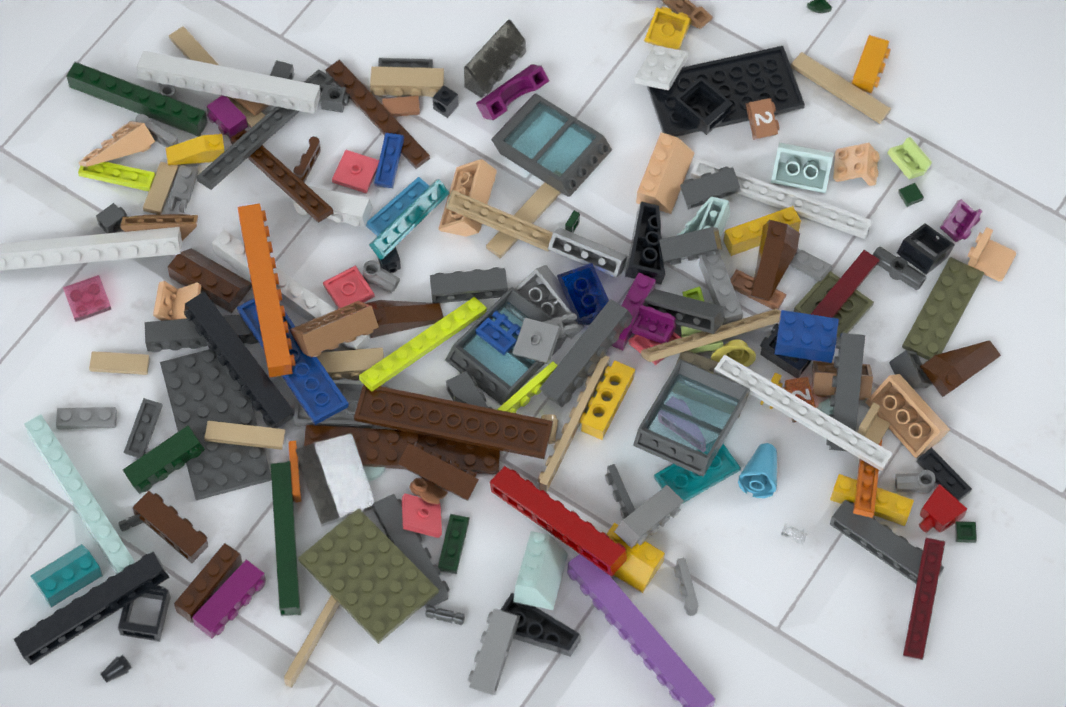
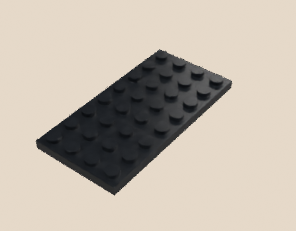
M784 46L682 67L669 90L647 86L662 133L675 137L701 131L675 109V98L678 93L684 92L691 82L697 81L700 77L733 103L732 113L715 128L749 121L746 104L771 98V102H774L776 109L774 115L804 109L805 106ZM698 93L687 103L703 119L718 108L701 93Z

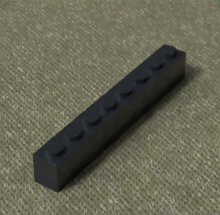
M202 292L186 302L184 309L185 317L189 321L192 320L197 333L200 336H204L209 349L216 352L221 365L228 368L230 377L234 381L237 380L242 393L245 396H249L254 409L260 411L263 415L266 425L278 428L291 420L295 411L207 294Z
M154 552L146 554L134 564L126 566L124 570L115 576L109 577L99 586L91 588L83 596L75 598L64 608L56 610L48 618L40 620L29 630L21 632L13 640L22 657L32 665L170 577Z

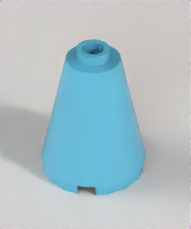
M765 443L759 445L739 475L738 485L740 489L746 494L747 491L753 493L752 497L768 498L776 492L777 449L772 444Z

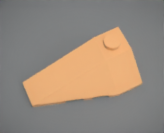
M130 121L112 134L113 138L104 140L101 143L102 148L94 149L78 163L80 166L88 167L134 153L145 152L151 148V144L155 140L144 123Z

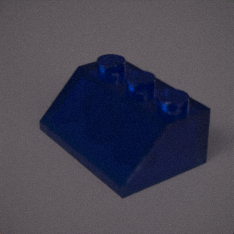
M592 263L557 275L570 308L577 315L576 321L581 325H590L609 301Z

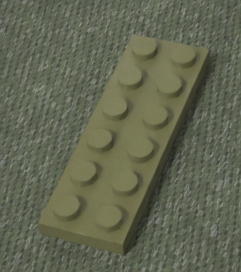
M950 257L907 335L902 348L914 351L918 356L926 360L943 353L983 278L984 272Z

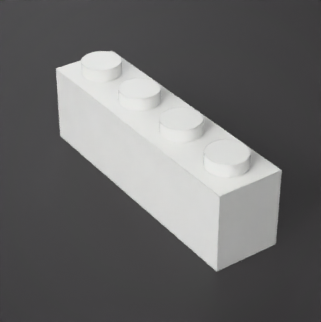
M308 186L333 208L334 214L326 219L337 223L344 222L353 226L366 227L373 209L369 198ZM293 200V205L297 213L301 215H309L302 207H300Z

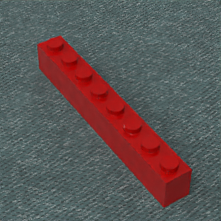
M504 466L489 481L493 494L611 577L627 561L626 549L622 544L612 541L605 532L596 530L592 523L585 522L576 512L566 509L560 501L550 498L546 491H540L530 480L520 477L519 473L514 469L510 470Z

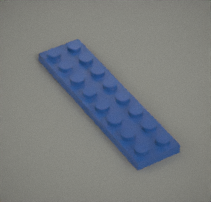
M253 298L238 306L237 311L264 350L255 299ZM285 312L286 317L282 318L283 322L287 321L289 333H286V338L291 339L292 349L289 350V354L294 355L295 366H292L293 374L283 375L282 378L314 425H317L348 408L349 403L318 358L303 354L290 332V329L296 326Z

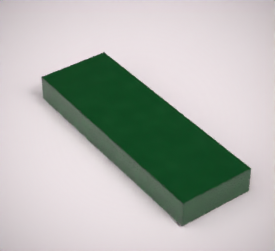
M450 514L438 563L440 571L457 574L470 521L469 517Z

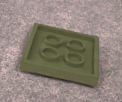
M830 271L794 307V312L811 314L840 277ZM858 290L853 293L834 317L839 319L837 337H840L841 333H849L874 304L871 299Z

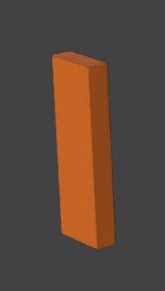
M289 441L293 500L297 503L302 502L298 448L296 441Z

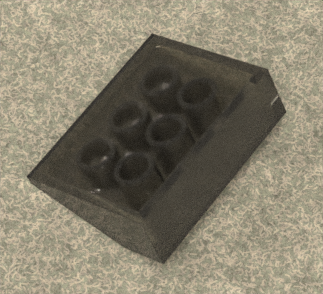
M352 434L295 449L321 527L345 519L357 508H360L362 512L373 509L375 499Z

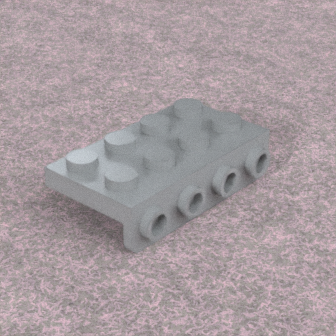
M346 378L333 380L349 403V407L317 425L372 428V424L354 421L363 383L360 380H349ZM295 397L294 426L314 425Z

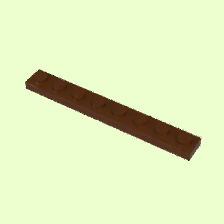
M340 59L325 69L326 74L333 77V81L337 86L346 88V95H349L352 102L384 136L385 133L404 136L401 154L415 169L430 159V155Z
M244 129L230 138L231 144L233 145L247 131ZM263 145L248 157L257 168L318 223L334 214L333 208Z

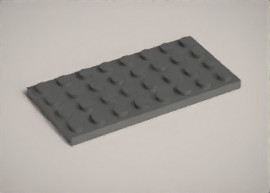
M210 349L160 362L178 432L189 426L205 449L201 452L200 456L186 463L196 501L271 481V472L264 448L208 442L204 439L208 421L258 426L249 396H245L242 393L240 384L237 380L234 381L230 377L228 368L221 365L216 352Z

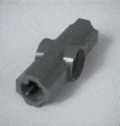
M881 246L877 247L873 253V256L879 259L877 265L889 272L892 279L901 280L915 290L920 289L925 282L927 276L908 265V262L902 257L894 256Z

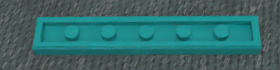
M440 179L435 180L369 244L380 260L391 252L450 194Z

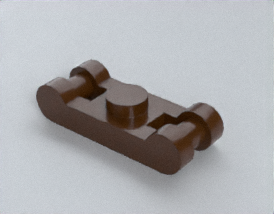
M316 136L309 139V148L306 154H302L300 165L293 169L294 174L304 183L321 152L320 140Z

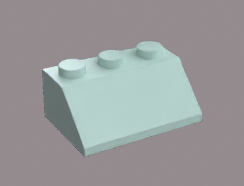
M779 142L771 183L826 193L834 153Z

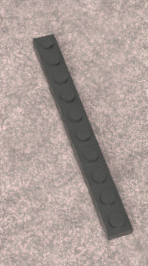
M318 69L304 82L320 85L321 93L324 84L330 85L333 83V77ZM276 106L197 175V181L212 190L300 111Z

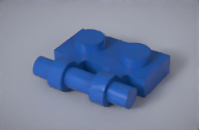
M495 311L492 317L496 320L492 321L490 318H487L475 332L505 356L516 345L517 339L513 336H519L521 327L508 320V316ZM503 325H504V326H505L507 329H509V330L506 332V331H505L503 328H501L500 326H503Z

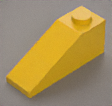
M222 134L202 135L166 148L168 165L213 162L224 153Z

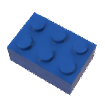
M781 310L774 354L832 363L839 319Z

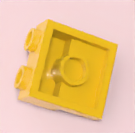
M656 7L644 42L680 50L683 39L686 37L691 24V19L688 18L687 14L681 12L678 14L673 13L667 7Z

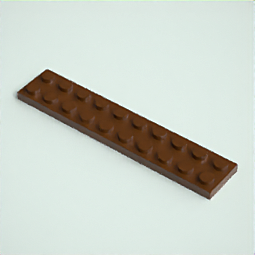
M364 384L354 415V421L540 459H545L553 427V421L382 386H379L374 391H370Z
M306 425L303 464L404 469L398 466V462L408 443L413 445L415 442L425 447L423 451L429 454L433 451L441 455V460L448 463L450 460L460 465L458 469L464 472L468 469L479 474H497L499 472L500 450L402 430Z

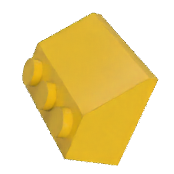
M614 523L607 532V535L612 541L618 542L625 547L627 561L613 576L643 593L663 564L665 553L646 541L641 545L637 543L633 548L629 547L614 532L619 526Z

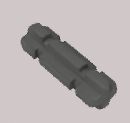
M133 515L128 520L120 521L118 525L121 531H126L131 526L135 527L144 523L139 519L141 515Z
M427 606L425 616L427 618L433 619L435 617L436 620L449 623L453 621L458 625H463L464 613L457 612L455 614L454 611L442 608L435 609L436 607Z

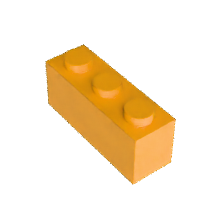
M872 35L868 36L852 80L853 85L871 94L874 87L878 88L881 79L878 75L879 73L883 74L886 65L883 62L884 58L888 59L891 51L888 48L890 41Z

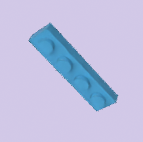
M420 177L416 178L370 218L366 227L378 236L429 185Z

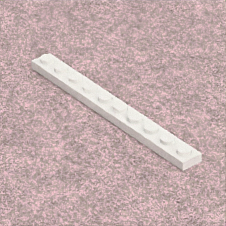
M697 159L691 172V177L699 179L701 175L709 172L711 174L716 173L723 167ZM735 172L741 192L737 194L782 210L793 206L799 216L863 239L866 238L872 220Z
M725 354L715 367L714 373L750 388L749 393L878 470L883 471L892 457L893 453Z

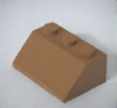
M815 360L812 362V393L818 397H827V395L831 396L835 393V387H832V378L836 376L837 368H834V362L827 363ZM870 364L862 365L859 400L871 399L873 374Z

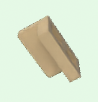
M873 403L860 424L857 433L879 445L890 426V422L877 417L880 405Z

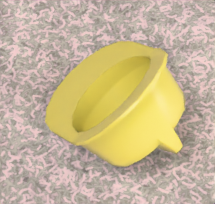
M739 339L729 341L723 347L717 349L711 356V360L720 362L725 354L745 367H749L756 360L754 350L749 348L746 342Z

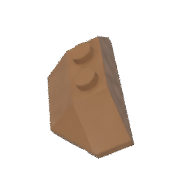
M157 214L122 217L121 229L129 232L180 227L183 241L197 227L198 215Z

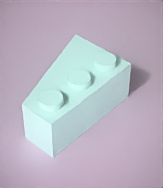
M711 196L697 211V215L691 222L688 221L686 227L677 235L716 227L721 237L730 215L729 201Z

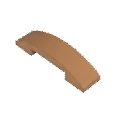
M662 0L674 13L678 14L681 12L687 14L688 18L691 19L690 25L698 29H702L713 19V16L703 7L699 6L697 8L689 0Z

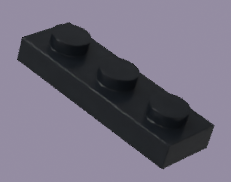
M932 447L917 458L916 462L924 470H930L934 473L935 482L945 488L958 501L962 500L972 491V488Z

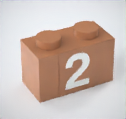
M771 98L746 104L753 140L778 134L779 123L778 120H775L774 113L776 109L774 102H771Z

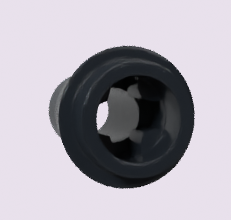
M121 655L120 657L117 656L100 674L105 682L108 683L115 678L129 673L128 670L132 666L125 656Z

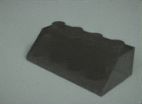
M508 19L464 67V87L480 98L485 94H489L493 85L497 81L500 82L504 73L508 69H512L515 61L519 57H523L526 52V40L511 20Z

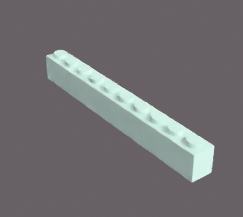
M40 414L24 423L31 440L115 573L118 574L126 566L134 564V559L43 416Z

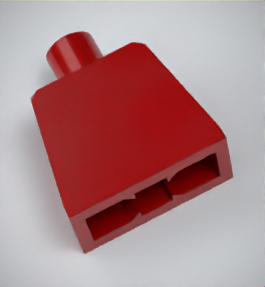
M939 484L921 509L920 516L924 520L919 523V527L925 533L932 528L942 533L954 525L956 521L963 519L967 508Z

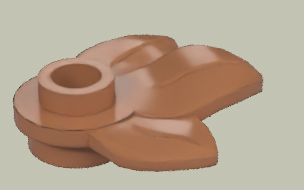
M415 478L409 486L413 494L420 496L424 501L431 504H439L440 499H443L448 494L447 491L423 478Z

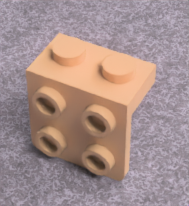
M870 143L837 149L835 151L833 179L839 182L862 177L869 186L876 185V179L879 175L877 165L880 159L878 151Z
M986 227L983 233L980 232L975 241L977 243L976 247L972 246L967 257L970 258L968 265L984 272V275L1001 282L1010 268L1016 252L990 240L993 230Z
M166 281L159 282L153 316L161 321L187 319L184 315L185 303L201 294V284L194 283L177 289Z

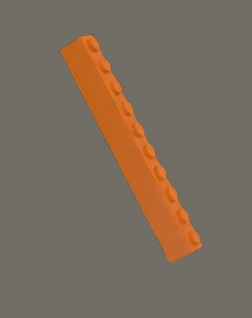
M260 203L238 207L239 221L269 378L293 374L292 366H295L294 355L289 354L292 345L291 339L286 338V333H289L287 321L283 322L282 318L286 317L284 305L280 306L279 303L282 300L281 289L276 287L279 284L278 274L273 272V269L276 268L275 258L270 257V253H273L271 241L267 242V237H270L268 226H264V222L267 221L265 210L261 211Z

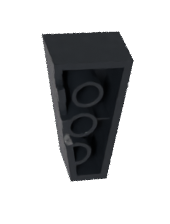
M641 202L639 205L625 277L635 279L638 273L655 279V284L662 285L665 269L659 241L662 237L658 205Z
M511 593L500 610L520 616L513 639L571 657L581 641L580 633L535 606L513 602L514 593Z

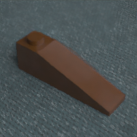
M768 220L763 225L751 297L769 301L795 256L800 233L788 224Z
M377 300L365 303L372 306L379 328L373 330V333L369 334L370 338L435 324L444 318L440 303Z
M988 340L937 354L920 367L940 395L944 397L999 358L1001 354L992 342Z

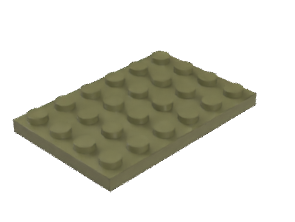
M357 508L298 557V561L377 644L382 642L439 593V589L360 508Z

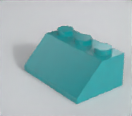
M83 544L30 575L51 608L103 576L100 566Z

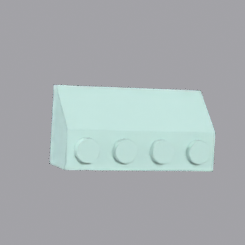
M531 531L517 578L513 602L550 610L554 609L568 553L551 535Z

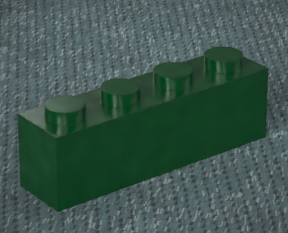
M186 426L124 468L123 472L135 490L141 494L150 490L157 482L165 480L173 471L181 469L189 460L200 456L201 452L205 449L192 429Z

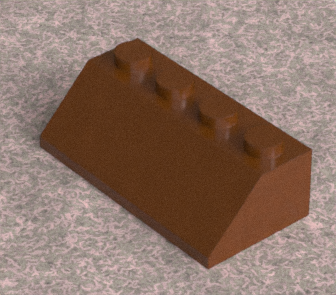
M192 248L177 254L167 267L171 279L183 286L194 283L201 284V293L205 292L214 304L231 314L252 288L251 282Z

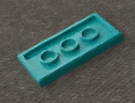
M716 440L706 445V451L703 454L708 455ZM723 443L704 476L672 464L654 474V479L661 489L668 485L685 503L739 472L741 467Z

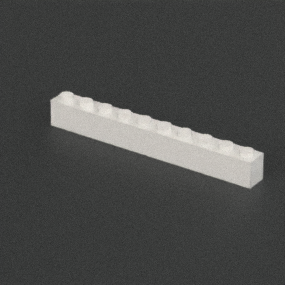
M144 50L137 64L138 79L315 114L320 100V85Z
M180 227L1 243L0 271L181 254L182 238Z
M223 230L212 241L214 254L251 280L244 243L226 230ZM277 267L273 269V272L278 274L279 284L276 287L281 289L282 300L280 302L305 320L311 321L335 311L333 307ZM369 335L357 336L356 340L349 343L343 342L340 345L347 350L366 349L370 345Z

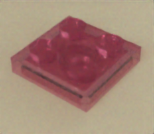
M99 275L63 287L75 322L112 310Z

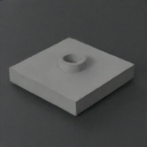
M525 318L513 354L549 364L561 328L556 325Z

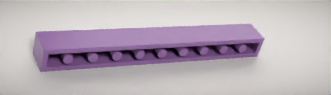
M580 554L568 562L567 574L569 577L580 584L579 587L586 596L589 595L592 598L595 608L603 611L607 622L610 625H615L619 636L631 644L632 651L637 656L640 655L643 658L644 665L648 670L655 672L659 683L662 686L666 685L670 690L671 697L675 701H679L683 707L714 706L715 698L609 574Z

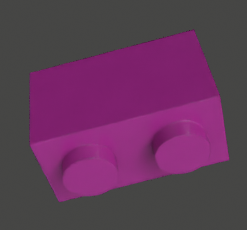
M221 95L206 106L208 119L211 123L215 122L218 125V129L223 135L226 134L231 138L248 128L245 115L226 96Z

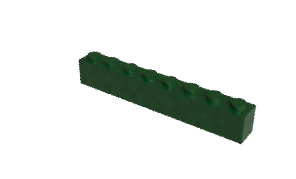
M78 62L73 63L66 75L69 87L135 113L143 114L151 119L200 137L208 123L206 111Z

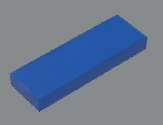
M385 133L374 181L375 186L394 187L404 141L403 135Z

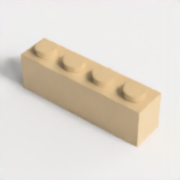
M371 67L370 89L371 93L376 96L433 97L444 85V68Z
M383 348L322 352L317 358L332 380L342 378L359 380L360 374L384 359Z

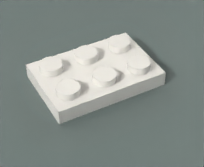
M654 45L636 74L635 83L669 90L688 59V52Z

